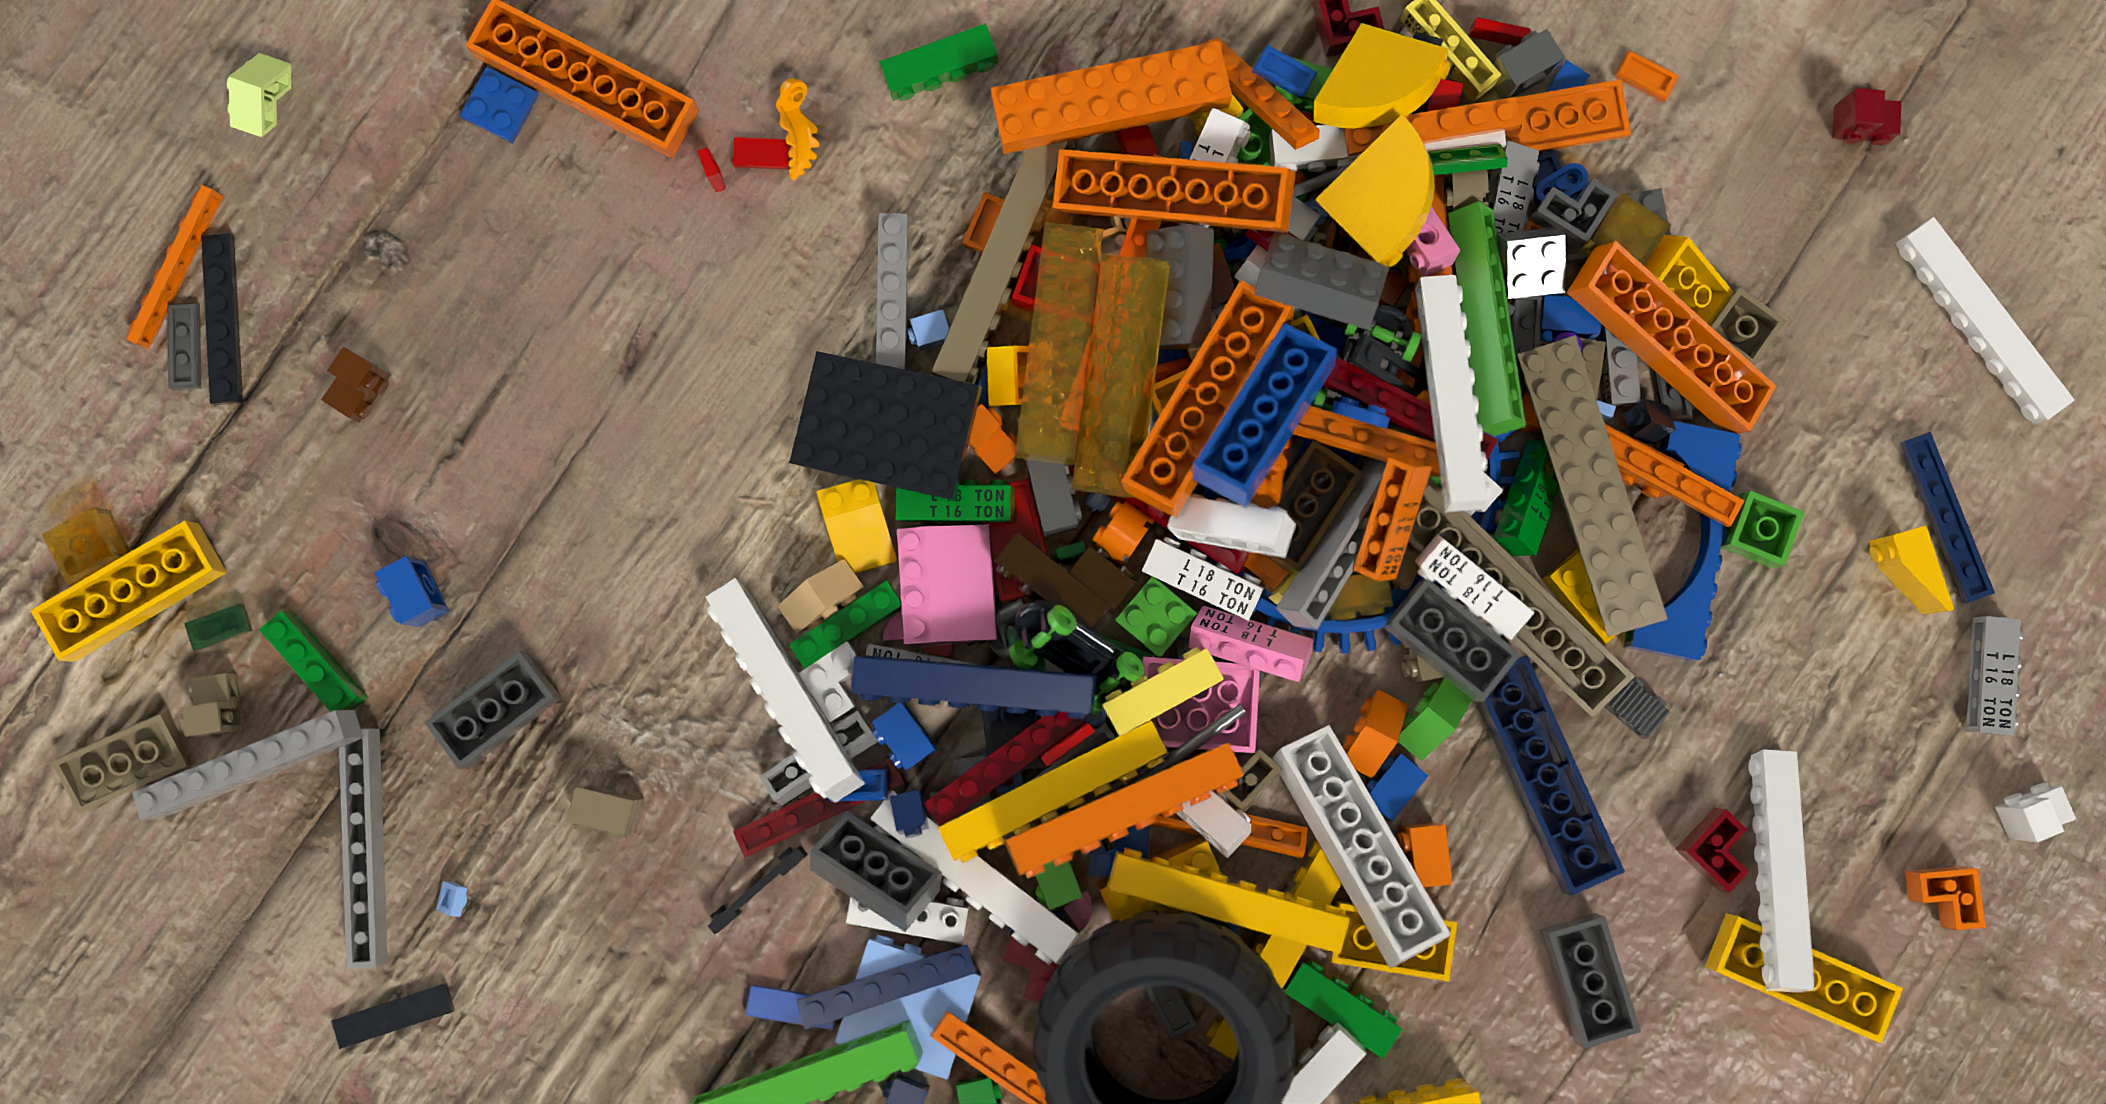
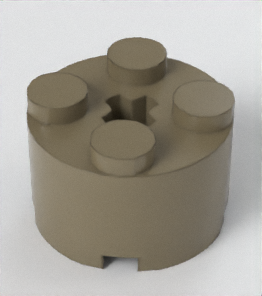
M1487 170L1443 174L1447 217H1449L1448 213L1477 201L1488 206V202H1483L1486 193H1489Z

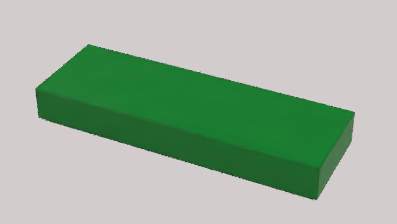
M1501 144L1428 151L1434 175L1506 168L1508 158Z

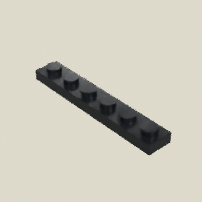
M230 233L201 236L210 404L227 405L243 403L235 239Z

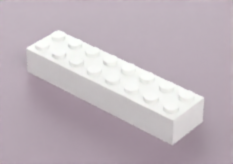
M734 578L707 595L706 599L710 604L706 608L714 622H718L723 629L721 634L726 643L736 651L737 655H735V658L741 668L753 677L749 681L758 695L761 694L764 700L768 701L764 704V707L771 718L776 719L779 725H782L778 730L786 743H790L797 750L793 755L801 768H805L812 775L808 780L817 794L820 793L824 799L828 797L836 803L864 785V780L747 589Z
M1330 725L1281 748L1272 760L1282 768L1280 775L1388 966L1392 968L1451 935Z

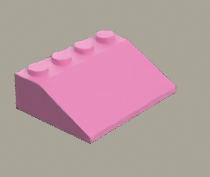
M923 526L897 529L904 645L917 648L997 640L990 526Z
M1143 657L1144 675L1151 679L1159 674L1157 668L1170 661H1173L1174 665L1184 661V659ZM1215 662L1224 680L1151 719L1164 746L1167 748H1178L1240 704L1246 714L1196 750L1210 751L1229 742L1233 752L1255 753L1260 670L1238 663Z

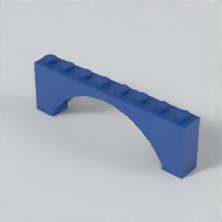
M1673 421L1676 430L1661 439L1659 452L1683 463L1684 468L1730 492L1737 480V471H1734L1736 460L1739 459L1742 451V444L1739 443L1740 434ZM1699 512L1701 540L1697 560L1684 585L1663 605L1667 620L1627 631L1624 648L1688 661L1701 660V656H1704L1707 649V640L1704 638L1706 628L1710 626L1712 621V612L1709 610L1711 600L1715 598L1717 592V583H1714L1716 572L1720 570L1722 564V555H1719L1721 543H1724L1727 536V527Z

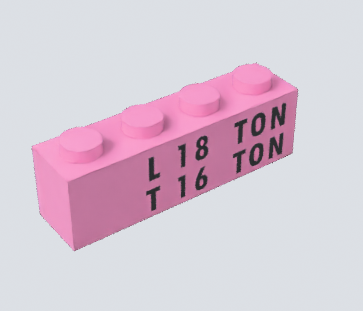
M1202 606L1191 625L1188 648L1194 649L1198 647L1200 651L1207 648L1213 656L1300 682L1310 662L1314 639Z

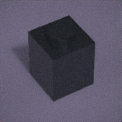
M1644 398L1624 412L1627 427L1632 438L1656 444L1676 430L1668 405Z

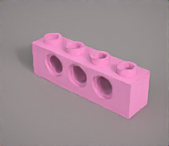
M1431 206L1421 231L1405 251L1409 255L1411 265L1420 272L1422 277H1427L1453 265L1460 249Z

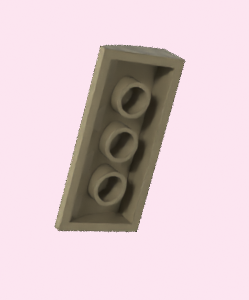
M168 709L67 753L51 762L78 814L189 765L181 737Z

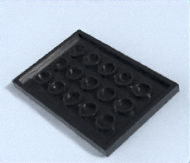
M816 351L789 463L955 501L982 387L976 384Z

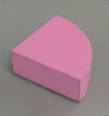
M902 611L897 613L887 623L883 632V641L904 639Z
M1087 890L1082 893L1083 897L1071 901L1063 907L1080 932L1087 926L1092 914V901Z

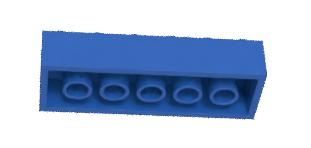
M1284 323L1194 462L1193 480L1247 507L1334 369L1337 349Z

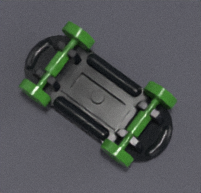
M1379 304L1369 330L1351 324L1347 325L1344 334L1349 337L1340 359L1354 365L1348 359L1349 357L1352 358L1350 354L1355 351L1353 347L1358 345L1356 340H1360L1359 334H1368L1401 356L1402 359L1410 362L1422 334L1415 331L1412 333L1409 318L1403 311L1395 306ZM1382 359L1380 367L1396 377L1399 368L1386 359ZM1321 388L1312 406L1331 412L1334 401L1340 402L1344 396L1328 388ZM1358 404L1359 408L1367 410V408Z
M1036 600L1026 603L1017 612L1015 628L1020 640L1016 641L1009 648V655L1012 661L1019 668L1029 670L1037 663L1038 657L1041 655L1066 673L1097 675L1094 711L1090 714L1096 715L1103 709L1102 705L1105 704V697L1118 689H1121V691L1128 690L1132 687L1131 682L1137 681L1144 675V666L1136 655L1119 648L1075 618L1063 606L1048 601Z

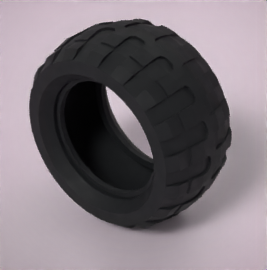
M1158 910L1144 911L1122 921H1119V919L1114 920L1092 932L1089 938L1075 945L1060 961L1059 966L1052 974L1043 991L1034 1021V1068L1041 1089L1044 1090L1046 1104H1282L1293 1080L1295 1060L1294 1025L1288 999L1276 981L1272 969L1253 948L1250 949L1232 930L1221 924L1216 926L1201 920L1199 915L1179 911L1178 914H1159ZM1169 985L1187 989L1205 998L1222 1013L1236 1037L1238 1052L1226 1074L1216 1084L1200 1094L1177 1100H1160L1142 1096L1119 1083L1107 1071L1099 1059L1092 1037V1023L1101 1010L1121 994L1143 986Z

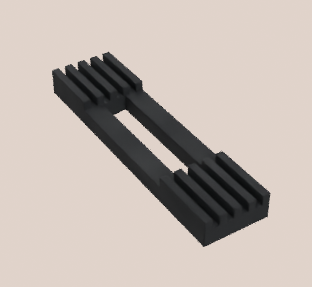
M1359 334L1360 340H1356L1358 345L1353 347L1355 351L1351 352L1352 358L1349 357V362L1366 373L1372 374L1414 397H1417L1424 390L1429 392L1427 375L1424 371L1409 361L1402 359L1401 356L1368 334ZM1382 359H1386L1416 379L1419 386H1415L1413 389L1381 368Z
M801 846L794 851L792 847L786 849L777 857L781 861L777 866L727 909L725 905H722L710 916L714 920L708 925V928L714 935L719 933L742 913L739 909L779 874L782 876L787 874L808 854Z

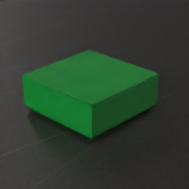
M1084 541L1056 549V555L1060 562L1082 556L1086 552Z

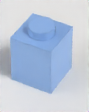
M943 310L910 319L912 328L907 329L912 345L918 344L920 352L944 344L949 328Z

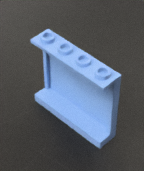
M877 934L876 938L871 936L855 980L928 957L929 955L921 953L922 948L909 943H905L904 947L893 944V938L882 934ZM976 971L975 974L845 1016L842 1019L835 1042L843 1044L910 1020L923 1050L920 1062L914 1069L948 1079L955 1053L934 1040L930 1034L946 1010L966 1023L982 973Z

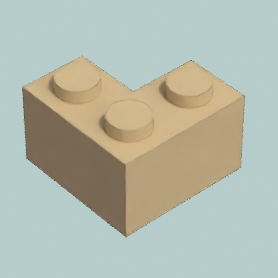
M845 559L806 579L777 607L795 633L799 634L806 629L810 631L823 623L822 618L827 619L839 610L838 606L841 605L844 609L858 599L856 594L864 586Z

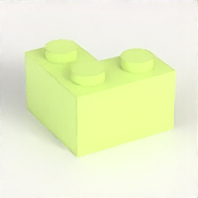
M258 53L229 75L227 88L229 89L228 113L230 114V127L263 137L277 125V100L291 89L290 63Z

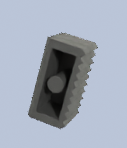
M1635 676L1604 707L1641 739H1649L1671 712L1665 708L1667 703L1655 693L1648 694L1642 688L1644 683Z

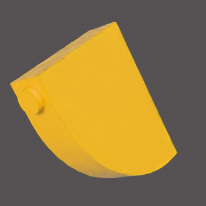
M1361 23L1314 100V122L1339 128H1369L1394 122L1401 114L1404 117L1423 105L1431 96L1439 81L1447 77L1450 69V62L1447 61L1448 48Z
M1401 114L1315 200L1374 261L1392 267L1402 258V252L1417 237L1431 209L1434 195V172L1429 153L1415 128Z

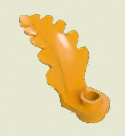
M789 78L781 85L780 96L775 106L780 113L779 124L783 129L787 130L786 143L791 145L788 156L792 158L789 161V166L791 167L789 177L791 180H796L799 175L805 174L804 169L811 168L812 164L809 159L816 160L817 155L811 148H818L819 141L812 136V134L818 132L816 125L806 118L799 109L806 96L807 86L802 80Z

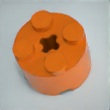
M1127 500L1123 504L1119 501L1116 503L1108 515L1112 521L1107 528L1101 526L1092 539L1096 543L1094 549L1097 547L1102 548L1111 556L1110 560L1119 566L1126 564L1122 560L1124 555L1130 558L1147 533L1148 528L1144 526L1146 522L1151 525L1154 522L1153 518Z

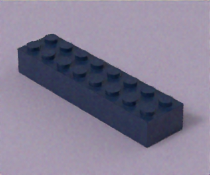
M863 655L854 657L851 693L859 694V699L877 700L882 699V696H889V702L906 703V701H911V698L918 699V704L935 706L940 704V701H948L947 707L965 708V706H969V703L977 704L978 710L995 711L999 706H1006L1007 712L1025 713L1028 712L1029 708L1037 709V715L1055 716L1057 711L1067 712V717L1084 719L1087 717V714L1094 711L1097 675Z
M1528 655L1520 656L1485 701L1477 703L1562 893L1572 896L1625 873V870Z

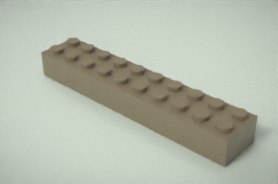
M1077 139L1026 150L932 369L933 376L977 384L980 376L978 366L980 362H986L987 347L990 345L989 340L991 336H997L1002 324L1000 314L1002 310L1007 311L1011 304L1012 286L1018 282L1024 265L1023 260L1027 257L1031 244L1035 245L1033 243L1035 232L1040 234L1046 221L1044 217L1046 207L1051 208L1053 205L1059 149L1076 151L1079 143Z
M1576 335L1517 354L1520 369L1606 635L1609 637L1667 620V615Z
M1430 477L1428 478L1408 541L1422 553L1433 538L1439 534L1527 605L1534 614L1511 640L1593 718L1635 676L1465 511L1445 512L1442 489Z

